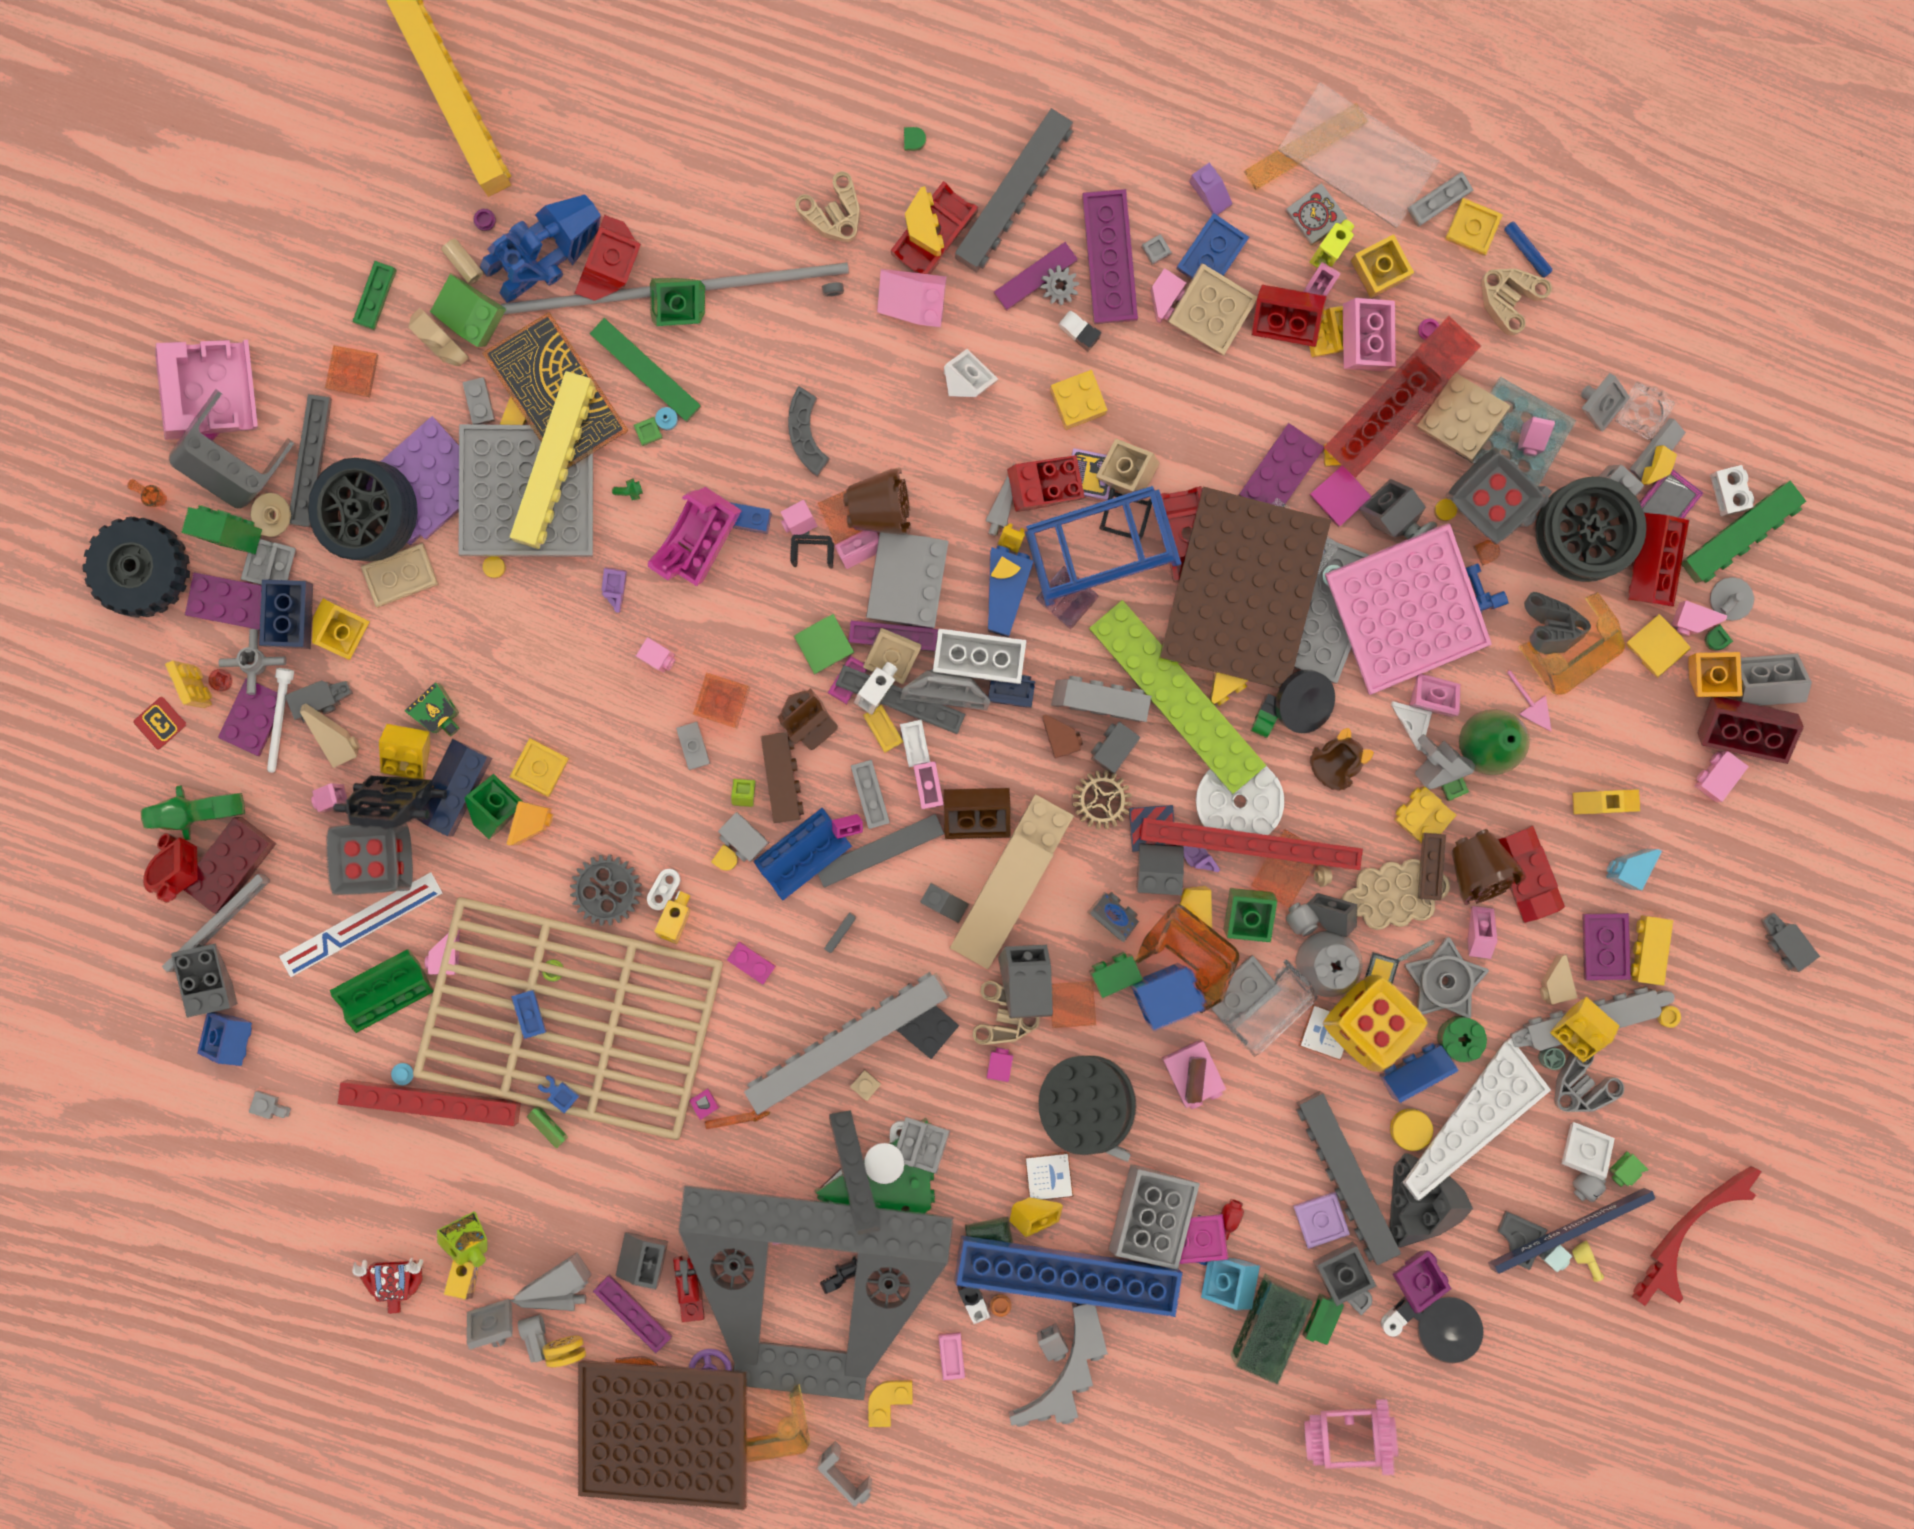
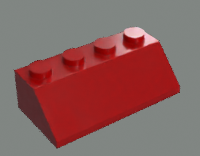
M1644 512L1646 536L1643 547L1632 567L1633 576L1628 589V600L1674 607L1689 520L1670 515Z

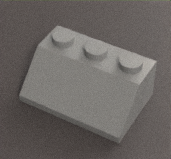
M1798 654L1741 658L1742 696L1737 697V699L1741 702L1760 706L1807 702L1812 682Z

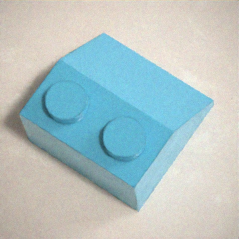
M1643 849L1617 857L1609 863L1606 870L1608 872L1606 878L1629 890L1642 891L1662 851L1659 849Z
M1228 1257V1260L1208 1261L1201 1298L1235 1310L1252 1309L1260 1265Z

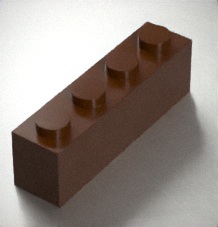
M787 732L761 736L773 823L801 820L800 815H804L803 802H798L797 793H801L800 781L795 780L794 774L795 771H798L797 760L792 758L791 750L795 749L794 742L789 738Z

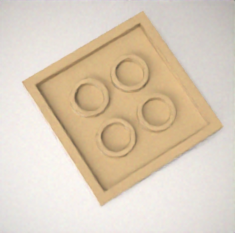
M1202 263L1167 322L1220 354L1225 355L1255 304L1257 296Z
M1455 372L1419 422L1417 428L1473 462L1507 415L1511 405Z

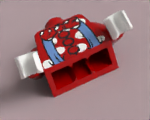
M410 1258V1261L374 1262L369 1266V1269L367 1268L368 1263L366 1260L362 1261V1267L354 1262L353 1274L360 1277L371 1296L375 1297L376 1302L387 1301L388 1314L400 1313L401 1301L408 1300L415 1294L423 1281L422 1259L419 1260L418 1264H416V1260L413 1261V1258Z

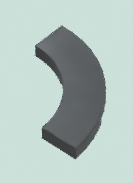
M798 386L789 408V436L800 461L811 473L818 477L830 458L818 448L811 433L810 419L817 397Z

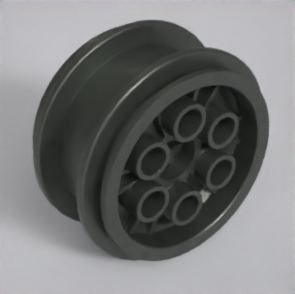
M1584 477L1558 489L1549 497L1548 503L1540 509L1535 527L1536 542L1541 556L1556 573L1579 582L1598 581L1621 572L1636 559L1645 541L1646 519L1640 502L1624 485L1605 477ZM1591 496L1598 498L1592 509H1590ZM1576 506H1580L1582 508V516H1578L1575 513ZM1564 508L1567 509L1569 517L1562 513ZM1598 510L1604 513L1603 521L1600 520V516L1597 514ZM1618 517L1620 525L1609 526L1611 524L1608 521ZM1561 522H1565L1568 525L1569 530L1567 533L1561 530ZM1590 525H1592L1591 528L1595 530V532L1591 534L1590 530L1587 529V527ZM1604 531H1608L1611 534L1610 542L1606 541V537L1603 535ZM1566 536L1568 540L1562 543L1561 537ZM1568 543L1575 545V553L1568 551ZM1603 546L1614 550V555L1610 556ZM1590 547H1593V548L1596 549V551H1597V556H1596V558H1593V557L1590 556V554H1589V548H1590ZM1581 552L1584 562L1578 560Z

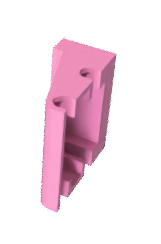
M230 340L200 341V344L187 345L186 342L156 343L155 356L165 440L180 439L215 389L220 391L222 395L200 424L199 431L201 434L245 431L258 427L248 340H244L241 343H230Z

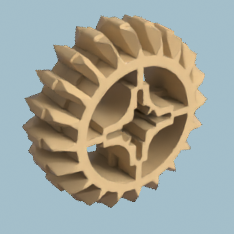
M1106 770L1103 773V777H1100L1099 771H1095L1096 778L1094 779L1090 773L1087 774L1088 782L1083 778L1080 780L1084 785L1083 788L1080 786L1075 787L1076 790L1081 791L1080 795L1073 794L1072 796L1073 798H1079V802L1073 803V807L1080 806L1081 808L1075 812L1076 815L1083 812L1084 816L1080 820L1084 822L1087 818L1090 819L1088 822L1089 827L1093 825V822H1097L1096 829H1100L1101 823H1104L1105 829H1109L1108 822L1110 821L1116 827L1117 822L1115 819L1118 818L1123 822L1124 818L1120 814L1122 812L1129 814V811L1124 809V806L1132 805L1131 802H1125V798L1132 797L1131 793L1124 794V790H1127L1129 786L1121 787L1120 784L1124 779L1120 778L1116 782V773L1112 774L1111 778H1108V771ZM1097 782L1110 783L1116 789L1105 793L1098 786ZM1091 786L1094 792V799L1085 805L1084 796L1087 789ZM1099 794L1102 796L1112 794L1108 801H1105L1107 802L1105 806L1103 804L1092 806L1093 803L1097 802L1096 799H1099L1097 798ZM1119 795L1120 804L1117 811L1113 814L1110 801ZM1099 807L1104 811L1107 818L1094 817L1088 811Z

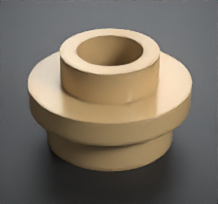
M1318 865L1314 871V880L1320 887H1325L1332 882V872L1328 866Z

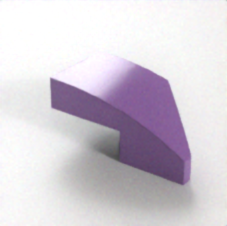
M605 567L601 589L603 591L602 595L614 607L615 612L620 613L627 571Z
M1184 846V859L1189 866L1214 872L1220 871L1206 849Z

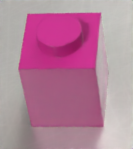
M996 1047V1051L991 1050L987 1070L988 1079L1009 1082L1013 1054L1009 1053V1049Z

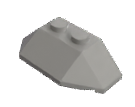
M933 669L925 671L905 686L900 695V699L986 711L990 705V699L972 678L933 673Z

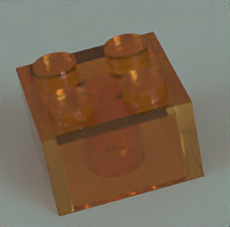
M706 672L693 715L737 729L751 687Z

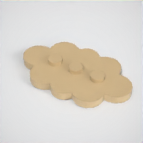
M1408 859L1401 865L1395 862H1386L1379 870L1375 868L1361 870L1356 877V888L1347 890L1341 900L1357 904V917L1362 916L1365 924L1375 930L1384 929L1390 923L1397 927H1403L1408 925L1412 919L1418 921L1427 920L1434 914L1435 901H1437L1418 899L1420 860ZM1444 874L1441 899L1450 890V882Z

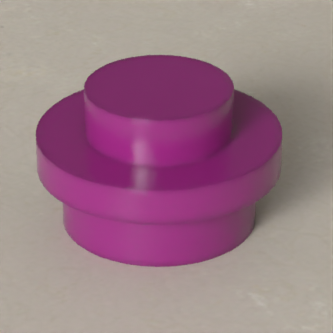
M480 209L474 215V224L479 230H491L496 223V217L489 209Z

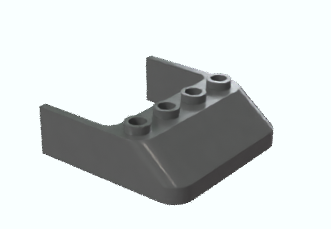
M215 389L170 452L169 462L173 468L232 507L243 508L262 490L295 443L287 438L263 473H259L199 431L200 424L222 395L220 391Z

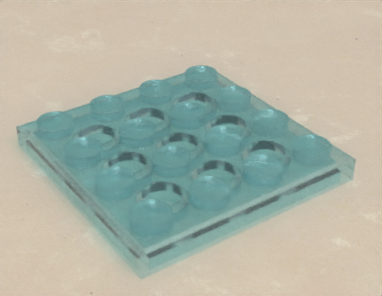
M1499 377L1490 393L1504 402H1510L1513 405V411L1507 413L1502 420V430L1499 432L1494 431L1489 438L1491 442L1490 450L1493 447L1498 448L1499 451L1507 450L1510 453V461L1517 467L1520 461H1526L1529 464V471L1523 473L1538 487L1576 420L1506 379ZM1524 412L1529 413L1532 417L1555 421L1545 450L1536 456L1524 455L1523 451L1517 450L1519 442H1513L1510 438L1512 431H1517L1521 434L1522 424H1524L1521 415ZM1482 449L1473 462L1457 452L1456 454L1475 464L1490 450Z

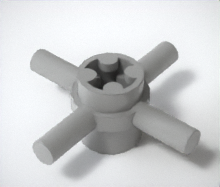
M257 629L249 630V647L240 650L237 658L219 659V667H240L247 674L246 694L248 695L256 694V675L263 673L266 666L286 665L285 656L265 657L258 650L259 630Z

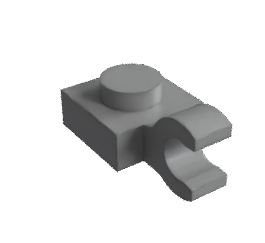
M255 1091L249 1113L267 1119H272L273 1114L285 1118V1116L289 1117L291 1108L277 1104L279 1097Z

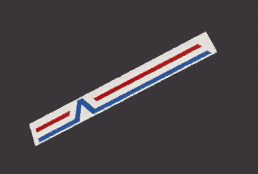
M430 872L412 882L410 890L392 893L279 957L288 974L292 977L442 894V891Z

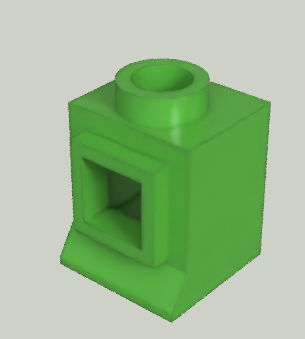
M1628 1151L1609 1169L1613 1174L1612 1180L1620 1187L1623 1185L1632 1186L1642 1176V1172L1649 1170L1636 1156Z

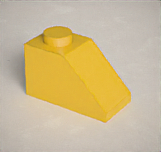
M1029 1197L1016 1202L1012 1206L1009 1222L1025 1237H1028L1058 1223L1063 1205L1057 1202Z

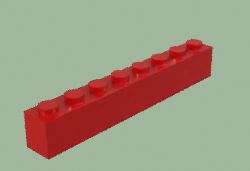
M348 1079L340 1082L337 1103L339 1105L513 1127L519 1123L521 1103L506 1099Z

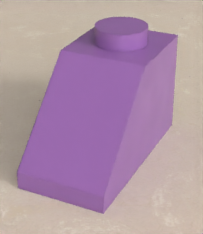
M1210 162L1192 174L1189 183L1212 214L1218 215L1233 204L1223 180Z

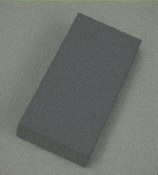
M850 912L825 946L824 949L829 953L834 951L856 920V916Z

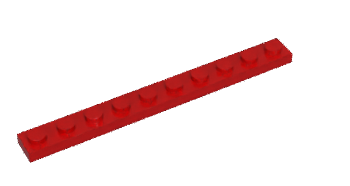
M1143 818L1140 840L1353 870L1361 869L1363 848Z

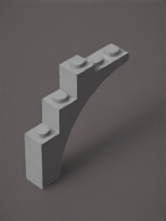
M1072 1303L1074 1339L1064 1369L1053 1385L1040 1397L1023 1407L1009 1411L1012 1426L1022 1427L1035 1419L1045 1421L1054 1414L1056 1422H1062V1424L1072 1423L1075 1421L1074 1418H1078L1072 1391L1076 1390L1077 1393L1089 1390L1090 1386H1093L1087 1359L1097 1361L1103 1359L1104 1355L1108 1354L1095 1305Z

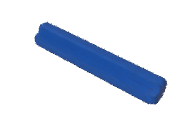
M1514 221L1504 228V231L1541 277L1544 278L1553 271L1552 267Z

